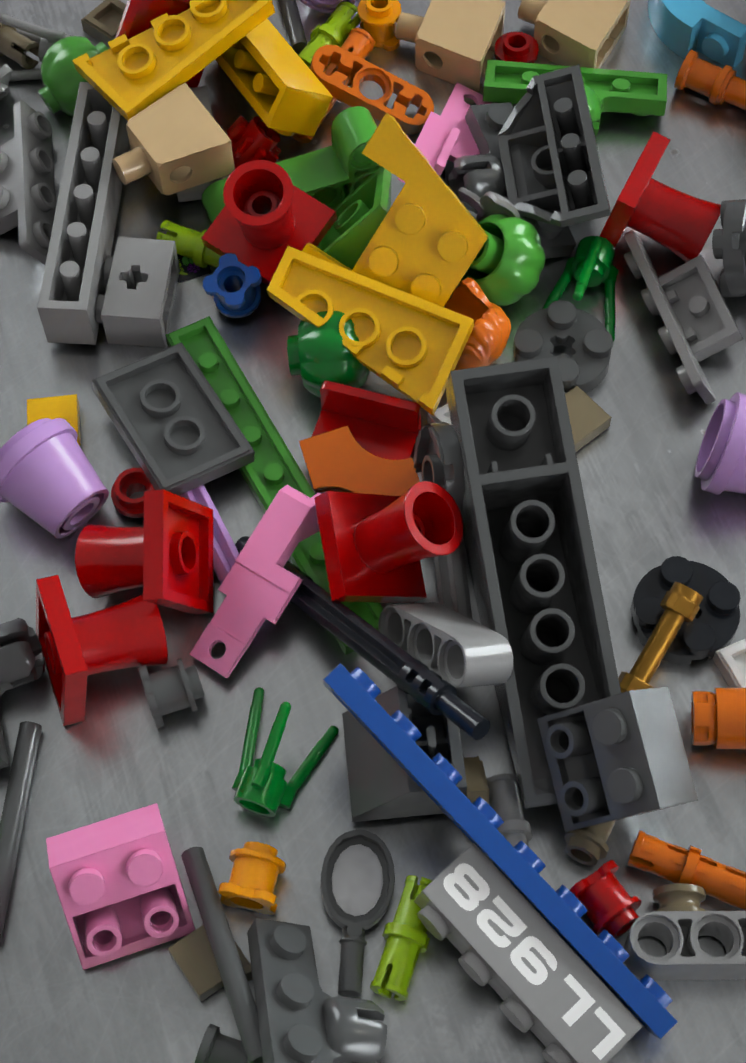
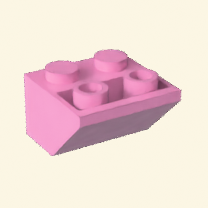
M157 803L46 838L49 869L83 970L187 936L195 930Z

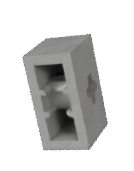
M117 237L114 256L108 255L105 260L104 279L107 284L106 293L99 294L96 302V321L99 324H103L108 344L166 347L165 335L169 331L180 273L175 241Z

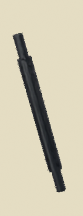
M243 536L236 542L235 546L239 554L250 537ZM287 561L284 568L303 579L290 600L292 604L302 609L395 682L406 694H410L415 701L423 705L433 715L443 714L475 740L482 739L488 733L490 721L457 697L456 689L446 680H442L440 675L430 670L420 660L413 658L343 603L332 601L331 594L316 584L311 577L302 572L298 567Z

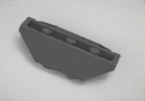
M580 65L533 76L526 87L527 93L516 104L497 135L508 201L516 207L520 216L559 227L610 216V204Z

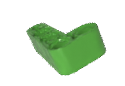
M362 106L349 107L340 112L332 122V146L286 159L276 164L288 173L294 186L329 208L334 209L382 167L362 154L377 125L367 108ZM227 178L212 183L202 194L201 201L211 223L225 206L223 189Z

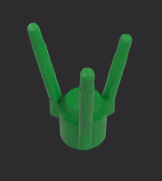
M591 235L581 239L575 256L567 259L564 271L542 309L548 308L555 301H559L572 277H575L577 281L573 293L575 301H580L583 298L587 287H595L603 282L605 284V328L612 335L614 342L615 283L619 270L612 265L615 256L613 244L600 236Z
M258 687L254 690L252 705L250 706L239 772L232 786V789L236 791L233 799L238 805L251 812L273 817L276 815L279 806L290 809L297 790L327 751L329 745L338 735L339 729L336 726L328 728L287 783L284 780L287 771L273 761L291 710L290 703L283 702L280 705L261 759H255L253 764L264 699V690Z

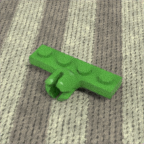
M487 59L483 101L517 104L527 93L526 87L533 76L570 66ZM580 67L595 136L598 134L600 117L603 112L632 113L636 116L665 115L667 74Z

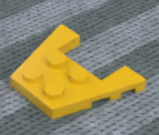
M386 113L362 151V154L405 181L401 192L353 269L345 266L310 242L305 245L302 251L444 307L489 236L451 188L445 184L433 169L427 158L402 130L396 119Z

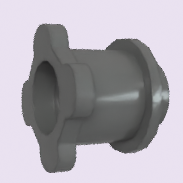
M182 658L177 659L178 665L151 674L148 673L146 664L138 667L147 701L157 728L165 726L162 717L164 715L191 707L192 712L198 711L195 700L205 697L196 666L185 668Z

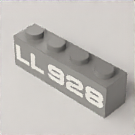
M475 843L467 848L426 886L414 902L421 908L417 913L418 918L425 928L438 940L442 941L445 937L450 940L462 954L458 961L464 971L480 986H484L488 982L504 1000L500 1004V1008L508 1020L523 1033L530 1029L545 1045L546 1049L542 1052V1055L548 1063H608L643 1027Z

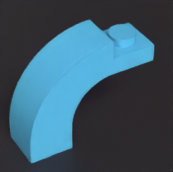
M648 0V15L655 33L676 55L685 59L690 50H696L724 66L729 65L734 68L743 60L746 47V25L714 9L703 0Z

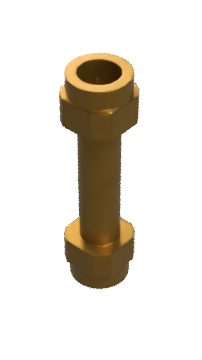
M674 582L670 591H667L660 603V606L665 611L630 673L622 671L618 677L621 693L630 690L653 688L649 685V682L683 622H692L700 609L699 605L704 598L702 595L679 582Z

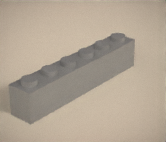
M80 82L37 306L48 343L96 345L99 323L96 321V302L98 295L105 293V260L108 255L111 256L123 186L114 169L112 159L129 150V139L126 129L128 121L88 82Z

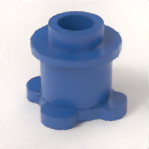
M227 253L219 258V266L213 274L206 276L203 280L205 292L210 296H214L217 309L225 316L243 318L252 314L261 302L262 291L259 286L261 274L259 269L255 266L247 267L242 264L235 254Z

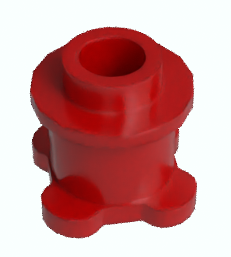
M614 860L604 863L594 873L577 882L571 887L570 891L588 910L585 914L594 924L592 931L598 936L605 929L617 939L629 931L635 920L639 917L635 911L642 902L638 896L631 897L617 880V876L614 873L619 869V866Z

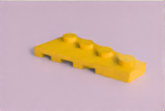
M191 0L189 2L190 9L178 15L168 16L165 13L150 21L152 28L130 39L123 34L107 42L110 49L92 58H89L88 54L85 53L73 59L72 62L77 72L128 121L178 86L186 83L274 14L275 9L272 0Z
M287 246L267 288L271 299L300 320L307 321L318 328L329 321L334 311L344 313L339 322V332L343 338L342 345L362 365L410 400L417 402L421 408L434 416L445 392L450 371L455 370L474 328V319L290 246ZM327 311V314L324 318L319 316L317 313ZM349 319L354 324V332L359 341H354L345 334L344 326Z

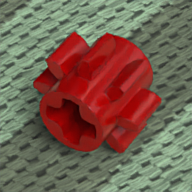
M239 116L228 128L227 136L231 140L235 168L252 160H267L276 163L278 160L277 156L281 153V150L276 146L281 140L280 135L272 128H268L259 116H255L249 123L244 117Z

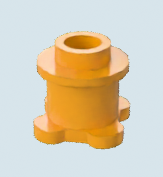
M361 0L357 7L358 17L361 20L360 27L370 33L375 40V47L384 48L386 51L396 50L400 46V39H396L395 36L397 21L401 14L400 2L398 0Z
M252 841L245 842L243 848L233 849L229 856V859L233 862L229 882L220 883L218 893L221 895V903L233 908H243L265 915H275L277 904L275 903L276 895L273 893L278 874L284 873L286 869L285 862L277 857V849L264 843Z

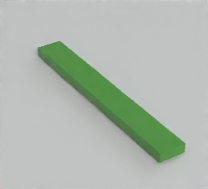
M210 316L166 334L168 347L182 342L255 451L254 462L239 468V471L263 513L265 514L278 491L286 485L293 487L310 498L314 496V491ZM320 531L298 543L290 556V560L330 594ZM341 602L378 630V622L383 610L380 603ZM335 636L345 655L354 652L353 649Z

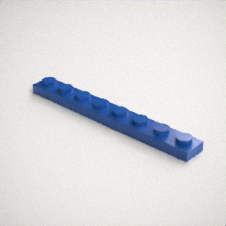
M340 663L323 679L324 686L472 844L475 843L651 1034L661 1039L678 1022L666 1010V1007L673 1001L669 995L648 974L640 981L623 964L630 957L624 947L605 929L597 936L581 919L588 910L578 898L563 884L555 891L539 875L546 867L541 859L521 840L513 847L497 830L504 821L496 811L480 796L472 803L456 786L463 779L459 772L440 753H437L430 759L415 743L422 736L415 725L400 710L395 711L390 716L375 700L381 693V690L358 666L350 673Z

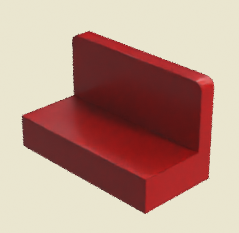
M328 380L323 382L320 389L322 410L311 437L348 426L357 443L369 453L389 460L413 459L415 443L421 430V406L417 402Z

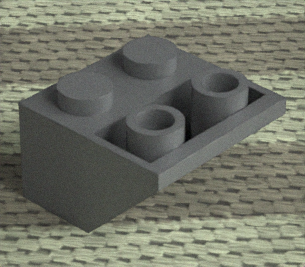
M398 686L378 695L375 700L390 716L395 711L400 710L420 731L422 736L415 743L430 759L437 753H440L459 772L463 779L456 786L466 796L467 782L460 728L443 714L433 715ZM349 711L342 713L352 822L442 814L443 811Z
M668 686L626 691L537 719L565 832L698 801Z

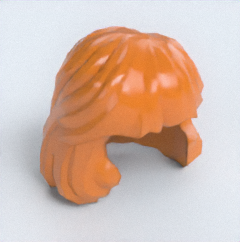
M467 277L460 281V286L454 290L452 297L445 304V308L474 319V328L455 370L490 366L502 354L511 333L510 319L500 306L491 303L478 283L473 278Z

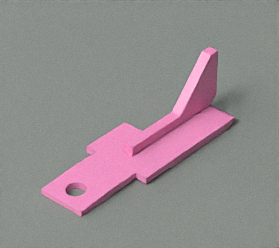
M458 82L441 115L430 112L415 143V146L420 149L439 176H441L447 160L454 162L456 158L480 154L465 120L470 104L466 103L464 98L472 99L476 105L492 103L483 101L482 94ZM398 177L397 180H399V181L405 183V181H403L402 179H400V178Z
M289 485L284 486L278 491L218 590L227 596L189 655L228 679L265 620L273 624L277 623L303 581L300 577L286 570L284 566L299 542L320 531L314 498L321 493L318 492L310 498ZM217 643H224L226 647L225 654L219 659H214L211 655L213 646Z

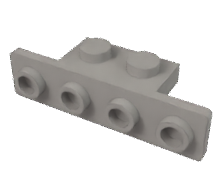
M20 100L13 105L15 137L0 146V235L18 226L21 249L45 265L56 206L51 142L52 127L43 113L35 111L23 100Z
M633 230L624 234L630 251L624 254V258L635 278L643 277L648 288L642 290L641 295L654 317L660 314L665 326L658 329L664 345L671 355L678 352L683 365L676 368L677 374L688 394L690 395L697 391L708 405L716 401V398L699 362L743 340L737 324L702 255L659 277L646 248Z

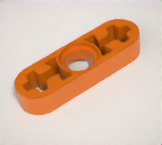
M325 45L320 47L313 55L309 69L334 98L351 107L362 106L367 108L372 117L380 122L386 113L390 114L396 119L407 135L420 133L430 112H434L433 100L427 92L342 47ZM329 62L337 65V69L333 72L332 76L324 73V69ZM352 71L356 75L351 86L348 87L345 83ZM367 80L374 81L381 86L383 96L376 100L368 99L360 92L359 84ZM392 93H394L397 97L390 109L386 106ZM410 104L418 107L414 118L405 115Z

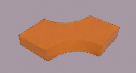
M348 426L299 441L315 492L341 491L402 496L413 485L420 482L412 458L389 460L377 457L357 443Z

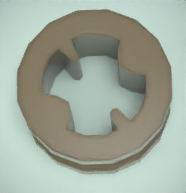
M683 883L667 884L655 888L652 892L653 900L660 906L655 911H706L700 908V903L706 899V891L698 885Z

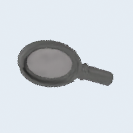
M356 829L339 836L329 847L321 871L320 889L324 907L330 918L342 928V938L339 940L341 953L338 994L345 997L361 996L364 947L367 945L365 930L377 924L384 916L394 890L395 872L391 853L376 834L367 830Z

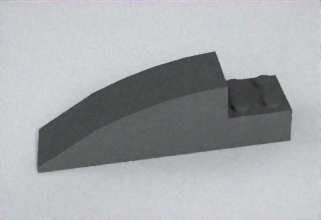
M558 356L450 371L446 386L451 425L457 434L462 451L465 482L463 510L461 513L463 537L480 622L482 625L503 635L508 640L513 653V670L507 682L494 686L525 809L558 804L537 719L621 693Z

